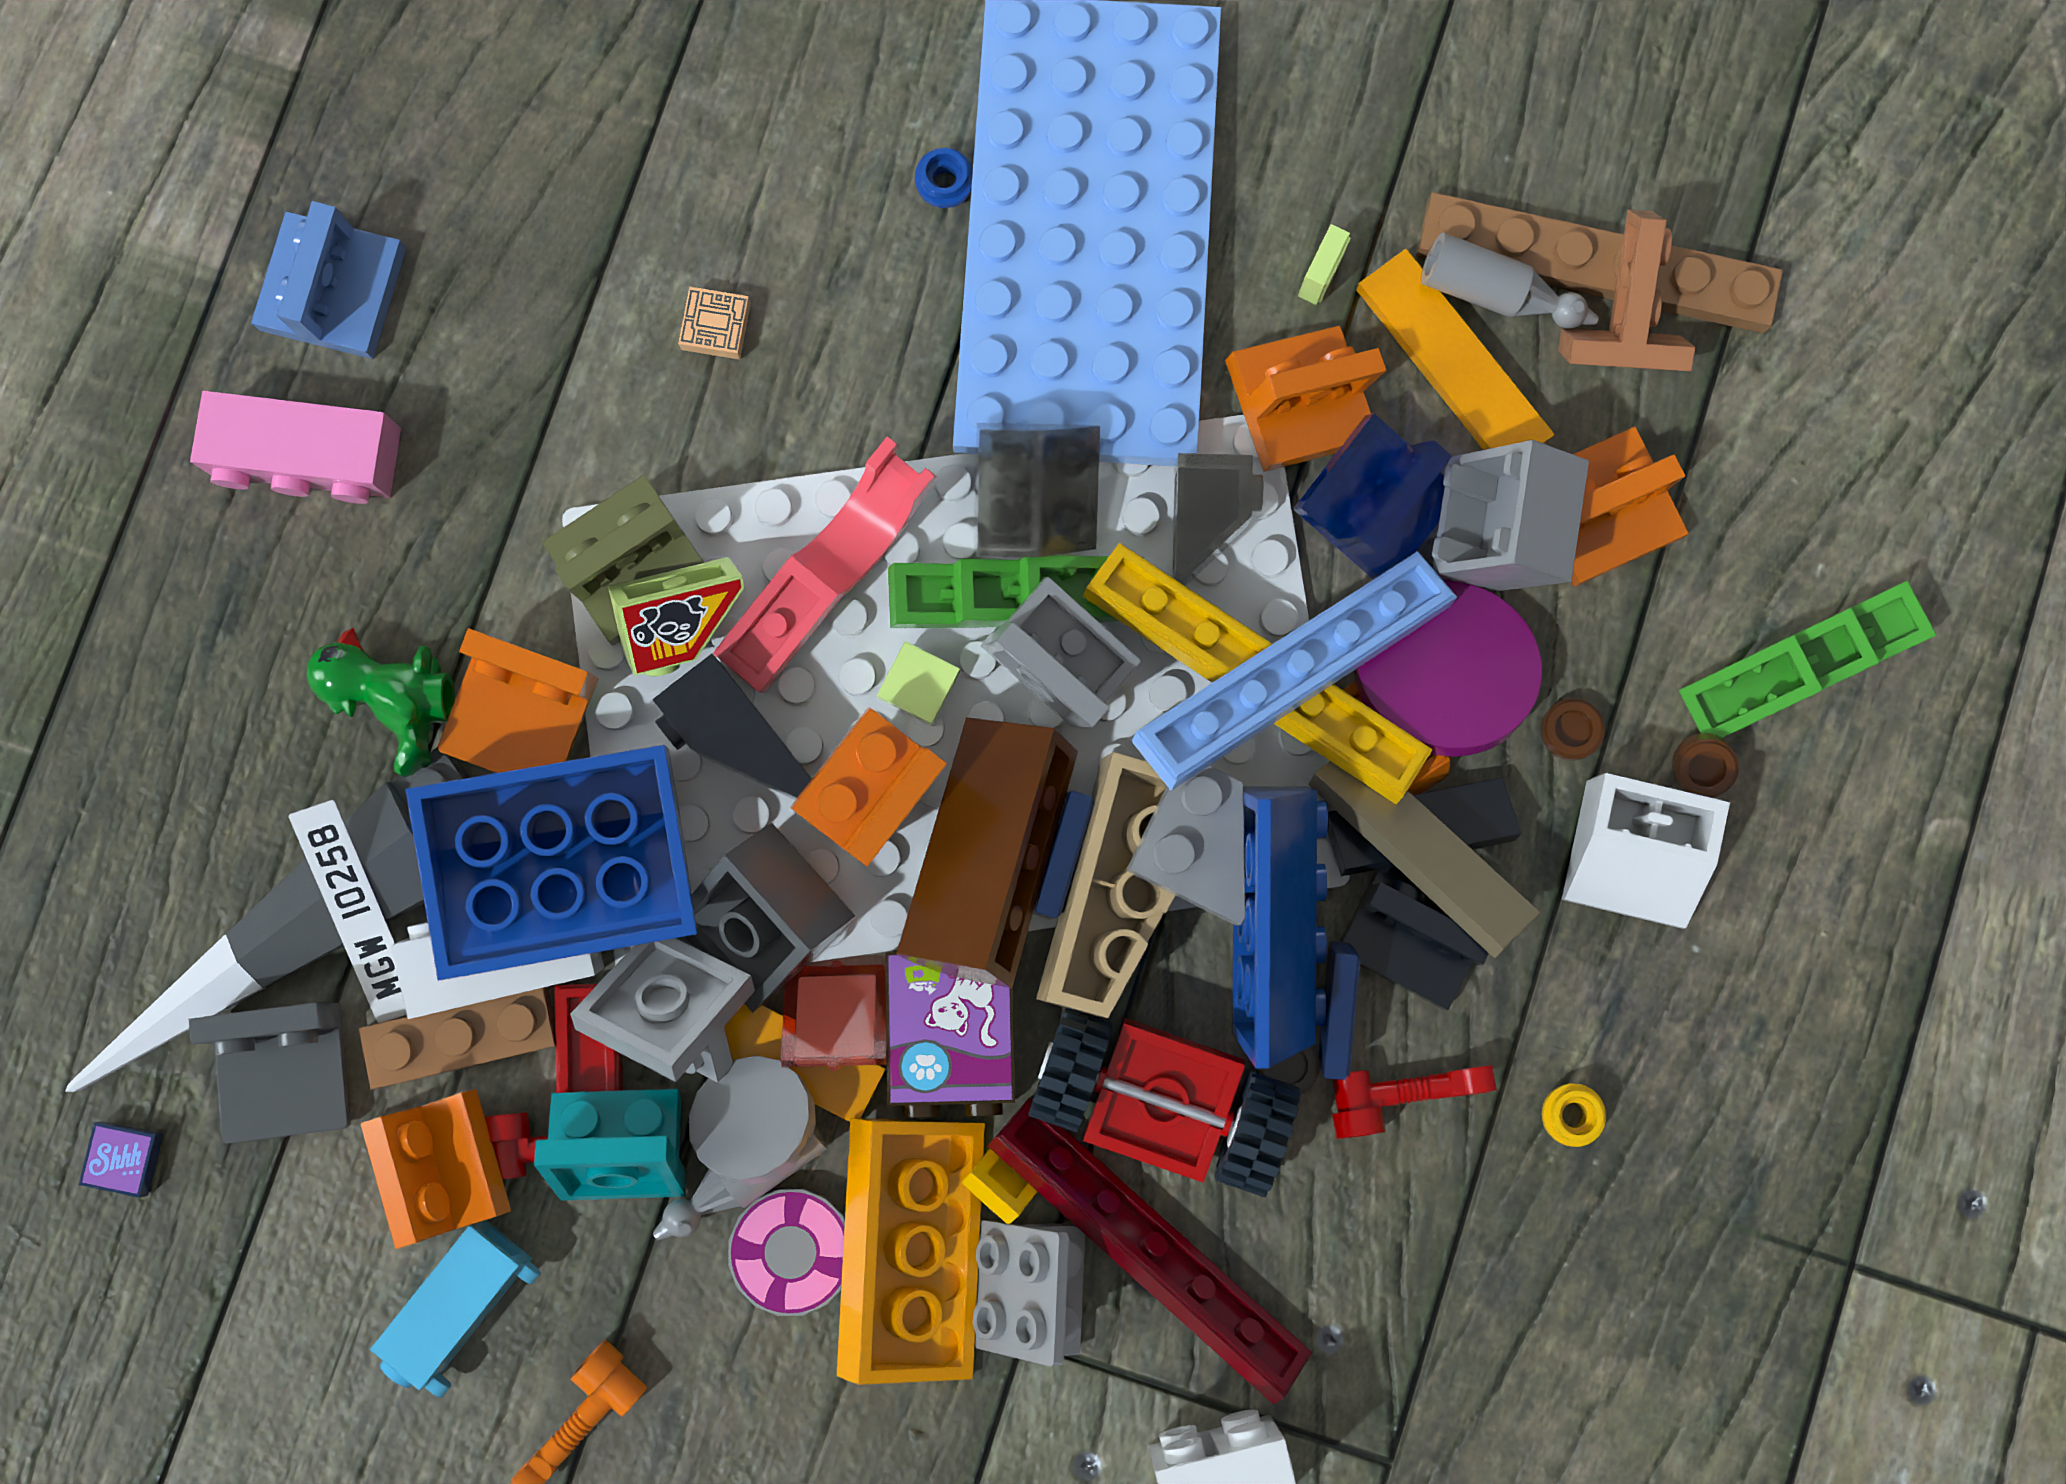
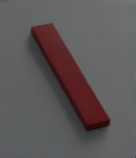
M1028 1098L989 1143L988 1147L1273 1405L1284 1399L1313 1352L1063 1127L1028 1116L1033 1102L1031 1098Z

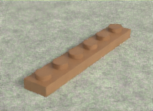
M1431 193L1425 210L1416 252L1417 257L1427 258L1434 241L1440 233L1444 232L1532 266L1534 271L1548 286L1614 300L1624 234L1439 193ZM1672 245L1668 263L1665 266H1659L1655 290H1660L1661 311L1765 333L1772 326L1783 270Z

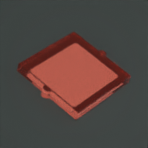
M835 960L831 963V966H805L787 982L784 990L781 1066H828L830 1071L835 1072L840 1069V1066L887 1065L886 964L843 965L840 960Z

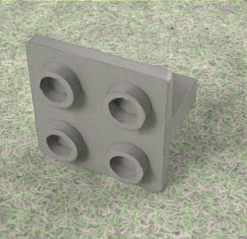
M982 1220L980 1222L979 1243L976 1249L978 1265L977 1301L973 1313L974 1345L977 1349L1046 1366H1061L1064 1362V1356L1080 1355L1085 1234L1073 1223L1021 1225L1015 1223L1006 1224L1003 1221Z

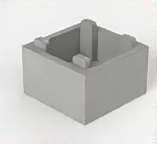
M1535 440L1449 457L1443 481L1445 489L1438 534L1434 540L1432 552L1434 559L1432 568L1443 579L1475 585L1489 592L1571 582L1589 460Z

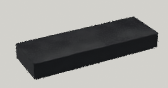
M1503 777L1413 795L1472 850L1513 842L1522 834ZM1336 810L1328 812L1327 833L1341 877L1395 866Z

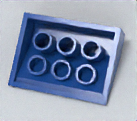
M665 745L406 789L437 981L698 934L669 748Z
M1243 786L1245 918L1241 925H1233L1232 1034L1255 1068H1270L1314 1045L1315 1027L1324 1026L1326 1021V996L1323 988H1316V964H1324L1326 961L1327 939L1325 927L1316 926L1317 901H1325L1327 896V870L1324 863H1317V839H1325L1327 836L1328 812L1326 802L1317 801V790L1308 786Z

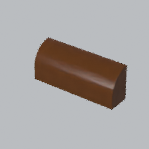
M966 717L897 948V955L947 975L1012 988L1078 751L1055 728Z

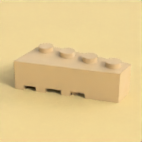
M1112 752L1101 759L1091 795L1094 801L1062 912L1058 916L1036 997L1037 1000L1108 1018L1146 950L1149 938L1163 913L1167 912L1175 897L1174 894L1126 871L1167 787L1147 761Z

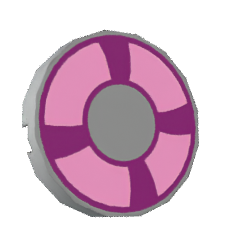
M779 1188L759 1197L738 1217L729 1238L728 1266L737 1289L755 1307L776 1316H803L826 1306L841 1290L845 1214L827 1196L805 1188Z

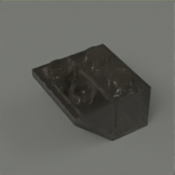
M976 423L974 548L977 556L1046 557L1096 549L1100 425Z

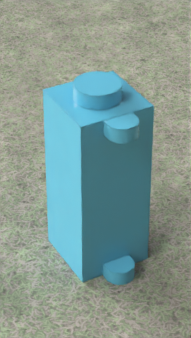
M487 1220L469 1225L370 1348L382 1360L380 1368L384 1374L400 1386L410 1388L413 1385L418 1390L425 1387L433 1395L442 1398L450 1389L451 1384L441 1373L516 1279L519 1277L532 1285L540 1276L541 1272L531 1263L533 1258Z

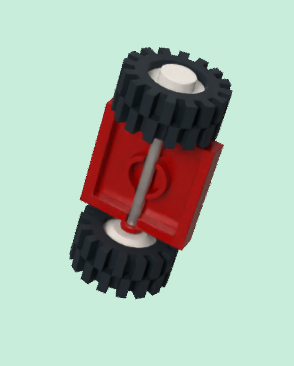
M1067 1007L1064 1008L1053 1042H1050L1038 1075L1040 1080L1028 1116L1077 1132L1094 1088V1091L1099 1094L1083 1141L1204 1183L1220 1135L1225 1136V1139L1222 1141L1221 1154L1216 1164L1215 1181L1261 1197L1267 1196L1268 1191L1270 1192L1273 1186L1274 1178H1277L1281 1160L1285 1157L1288 1148L1286 1147L1288 1140L1292 1136L1293 1122L1298 1113L1299 1106L1297 1105L1301 1095L1299 1087L1250 1071L1239 1091L1238 1100L1235 1102L1233 1110H1229L1245 1067V1059L1127 1018L1123 1021L1108 1067H1101L1113 1023Z

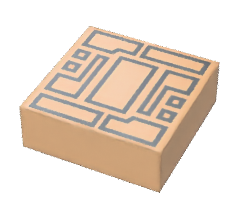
M689 287L678 343L681 350L740 360L751 306L749 297Z

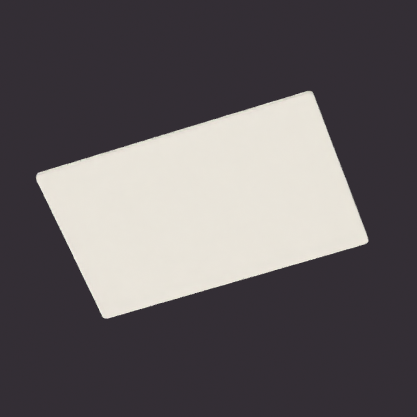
M1244 415L1199 421L1195 468L979 454H956L905 461L906 464L919 474L927 468L937 476L936 480L887 553L850 592L840 599L765 693H759L716 657L811 778L815 776L868 707L876 711L920 747L928 748L947 763L868 867L793 811L790 806L794 803V799L699 756L687 744L677 750L655 723V720L662 716L663 713L652 700L711 653L713 654L715 649L789 557L802 550L815 539L837 515L857 487L865 467L659 496L704 563L729 557L742 575L744 589L697 659L680 664L676 671L663 676H647L645 674L634 676L624 656L621 641L612 646L582 602L571 593L580 669L599 678L585 714L590 757L665 745L669 748L692 893L726 853L773 823L855 914L852 921L811 962L897 950L966 717L1055 728L1078 751L1067 792L1073 790L1091 796L1102 758L1112 752L1147 761L1132 743L1136 731L1204 689L1212 682L1120 621L1101 622L1100 624L1133 652L1141 662L1107 700L1105 704L1109 709L1094 727H1071L980 646L996 627L890 628L888 567L893 563L954 564L959 559L1020 560L1026 555L1110 556L1120 542L1274 644L1307 623L1309 616L1285 467L1263 472ZM598 504L568 509L562 517L563 527ZM905 641L960 668V674L933 726L877 698V694ZM1273 723L1210 766L1243 782V786L1310 787L1308 784L1314 774L1328 763L1329 760ZM1317 793V801H1325V800ZM1326 802L1327 812L1335 811V809ZM1327 833L1325 839H1317V863H1324L1326 866L1327 889L1345 885L1350 875L1341 877ZM1175 895L1167 912L1196 908L1198 906ZM1033 914L1028 931L1055 928L1058 916L1056 919H1048ZM685 936L676 938L694 947ZM633 946L613 949L615 965Z

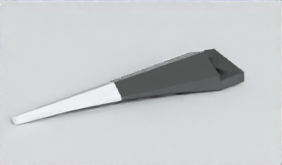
M438 747L430 752L432 760L430 766L421 768L417 773L406 778L399 775L393 781L385 782L344 821V825L386 924L425 904L406 789L470 778L457 758L441 753ZM307 858L68 1084L65 1092L83 1090L189 1030L190 1018L217 1015L343 947L344 944Z

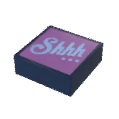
M104 1121L94 1122L78 1185L139 1198L148 1196L163 1134Z

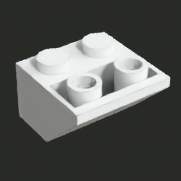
M1608 773L1587 780L1562 900L1681 929L1686 928L1718 864L1730 802Z
M1244 1410L1229 1414L1221 1419L1222 1427L1199 1433L1195 1425L1172 1428L1159 1434V1443L1148 1445L1158 1484H1296L1283 1435L1271 1415L1259 1417L1258 1410Z

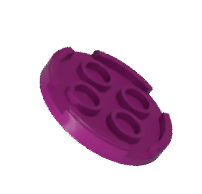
M1443 580L1457 596L1451 607L1355 669L1354 675L1363 704L1433 749L1430 754L1455 757L1468 756L1484 752L1503 743L1524 722L1533 708L1540 691L1542 662L1537 642L1530 628L1507 602L1475 585Z

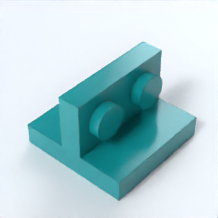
M678 1089L551 1093L548 1140H536L534 1166L561 1201L686 1197L687 1172L679 1159L682 1096Z

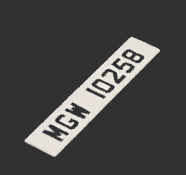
M330 800L289 814L291 824L376 1021L383 1023L407 1015L390 946L395 944L335 801Z

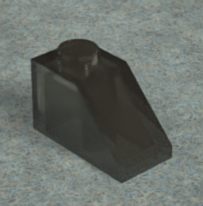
M1178 453L1174 467L1172 578L1186 586L1246 530L1252 517V511H1262L1263 475L1253 474V455Z

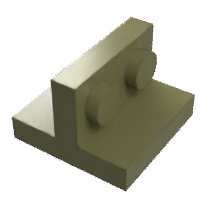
M644 474L541 542L558 566L555 571L567 589L582 602L612 646L620 642V636L608 586L704 563Z

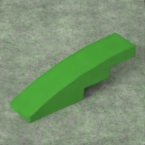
M1026 555L1020 560L959 559L954 564L893 563L888 567L890 628L999 627L1010 618L1045 577L1053 580L1099 623L1118 621L1117 619L1083 597L1086 587L1109 556Z
M1905 581L1678 691L1700 733H1710L1723 738L1936 636V633L1909 582Z

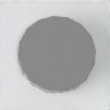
M762 1056L733 1060V1066L719 1083L708 1078L698 1090L689 1114V1137L699 1160L719 1177L746 1186L771 1182L791 1170L803 1156L800 1152L805 1147L807 1138L811 1140L816 1126L815 1101L805 1081L780 1060Z

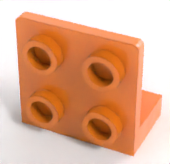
M468 628L459 652L471 657V661L439 741L438 750L441 753L496 773L568 761L599 678L582 669Z

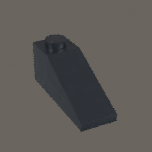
M712 653L652 699L663 713L662 716L655 720V723L677 750L687 744L699 756L794 800L798 798L812 780L811 776Z

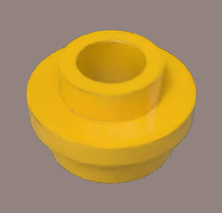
M1568 1083L1556 1087L1548 1094L1542 1106V1122L1547 1133L1555 1141L1571 1147H1581L1592 1143L1600 1136L1606 1123V1110L1602 1099L1594 1090L1585 1085ZM1576 1103L1582 1111V1118L1577 1125L1570 1127L1564 1122L1562 1114L1568 1104Z

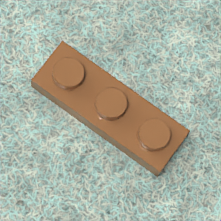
M548 986L411 1019L404 1017L359 1028L371 1090L556 1047L555 1019Z

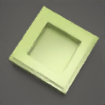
M1332 224L1330 225L1304 278L1298 297L1315 305L1318 302L1321 303L1350 242L1349 232Z
M905 641L877 694V698L933 726L960 674V668Z

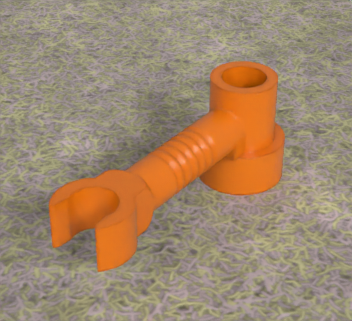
M606 1339L592 1351L570 1378L588 1397L580 1404L577 1411L572 1413L568 1421H565L564 1425L560 1426L555 1435H552L512 1477L510 1484H545L559 1465L569 1456L571 1450H574L576 1445H579L584 1436L588 1435L593 1426H596L611 1408L621 1417L624 1416L648 1388L646 1384L621 1363L624 1355Z

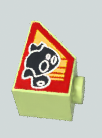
M729 557L608 586L623 653L634 676L640 674L647 676L667 675L676 671L680 664L697 659L744 589L742 575Z

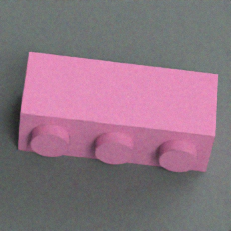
M202 391L190 462L211 475V483L222 487L245 490L249 489V483L253 481L271 484V490L285 495L306 497L309 495V489L311 488L331 491V497L340 501L367 504L369 496L391 497L401 428L384 412Z

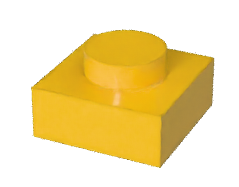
M990 1148L961 1182L1006 1224H1011L1038 1192Z

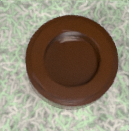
M1572 698L1556 703L1545 713L1541 722L1540 732L1542 741L1550 753L1563 760L1576 761L1591 755L1598 749L1604 738L1605 726L1600 712L1592 704L1581 699Z
M1700 733L1692 735L1681 742L1674 752L1672 768L1678 783L1686 792L1712 798L1723 794L1732 787L1738 776L1739 763L1735 752L1727 741L1714 734Z

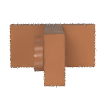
M1628 209L1609 331L1561 328L1558 352L1569 364L1677 371L1692 370L1695 346L1681 335L1648 333L1649 327H1656L1660 318L1662 296L1660 290H1655L1659 266H1665L1668 263L1672 246L1671 230L1665 228L1667 220L1655 212Z

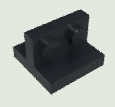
M1396 866L1376 869L1339 941L1352 944L1360 956L1361 967L1442 1010H1449L1470 966L1484 965L1489 955L1479 943Z

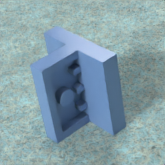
M312 201L307 217L285 211L251 324L262 332L374 359L407 248L398 239L354 229L334 206Z

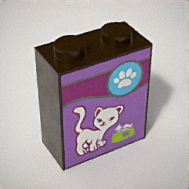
M885 952L888 1106H902L903 1117L911 1118L940 1116V1105L965 1104V1116L1003 1115V1103H1015L1013 986L1008 988L958 978L913 963L897 955L896 952Z

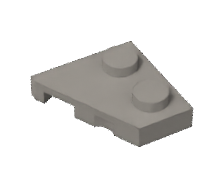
M1208 766L1172 791L1166 787L1126 871L1235 926L1241 925L1245 918L1243 782Z

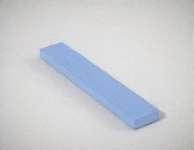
M1416 552L1136 731L1132 743L1172 791L1450 608L1457 596L1423 556Z

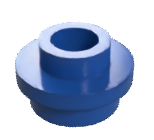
M950 148L932 150L922 157L916 167L915 184L917 191L924 201L934 207H955L964 202L971 194L973 167L968 158L957 150ZM942 173H949L956 179L954 184L947 188L937 186L934 180Z

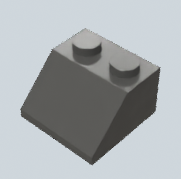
M771 823L726 853L692 893L698 934L685 937L696 949L751 975L755 991L744 1004L753 1013L820 954L852 921L855 914L776 826Z

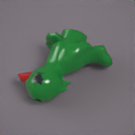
M351 628L343 632L337 642L322 646L314 652L308 660L306 671L311 691L320 700L327 703L337 715L345 711L349 717H353L357 706L367 704L377 720L396 734L398 751L394 763V772L406 778L414 775L421 768H427L432 764L428 750V744L433 736L431 724L447 722L455 702V690L450 674L441 673L442 668L439 666L437 658L433 657L430 648L419 646L413 658V664H380L375 662L364 651L357 638L355 629Z

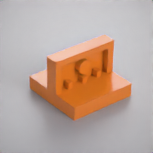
M1340 325L1233 351L1226 358L1225 362L1263 472L1366 446L1379 437L1364 391L1387 371L1379 348L1355 353L1354 347H1347Z
M1636 426L1573 454L1589 460L1571 581L1574 588L1675 543L1689 534L1668 493V490L1683 479L1685 474L1675 454L1654 463Z
M868 707L790 808L843 850L868 867L947 763L928 748L920 747L876 711Z
M477 1089L461 1092L420 1107L380 1116L360 1123L395 1249L511 1212Z

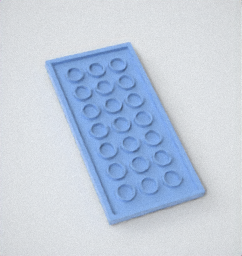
M985 0L953 435L954 453L1195 468L1198 448L1221 7L1104 0Z

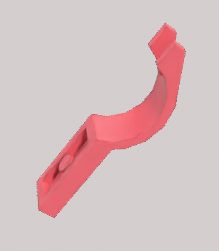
M888 436L866 462L865 471L857 487L837 515L815 539L802 550L789 557L713 652L716 657L759 693H765L840 599L850 592L887 553L936 480L937 476L927 468L919 474L895 454L899 445Z

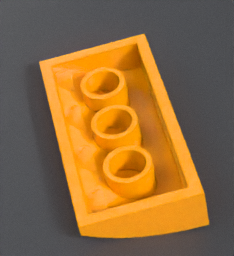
M850 1118L837 1358L838 1377L858 1385L973 1379L975 1344L973 1313L977 1301L978 1265L976 1249L980 1236L981 1200L961 1182L983 1157L985 1123Z

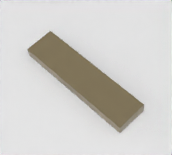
M1331 761L1319 769L1310 780L1308 785L1311 788L1317 790V793L1494 958L1508 947L1540 914L1529 901L1408 790L1397 804H1394Z

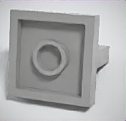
M1045 577L1002 626L996 627L980 645L1071 727H1094L1109 709L1105 704L1107 700L1141 662L1133 652L1049 577Z
M673 938L634 945L570 1015L575 1030L675 1082L684 1072L688 1074L698 1072L719 1083L733 1066L724 1026L755 990L750 974Z

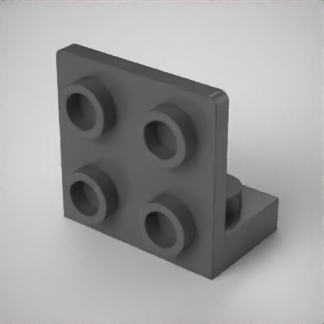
M309 1003L189 1019L190 1044H214L221 1138L224 1143L229 1144L339 1130L350 1126L351 1119L341 1003Z

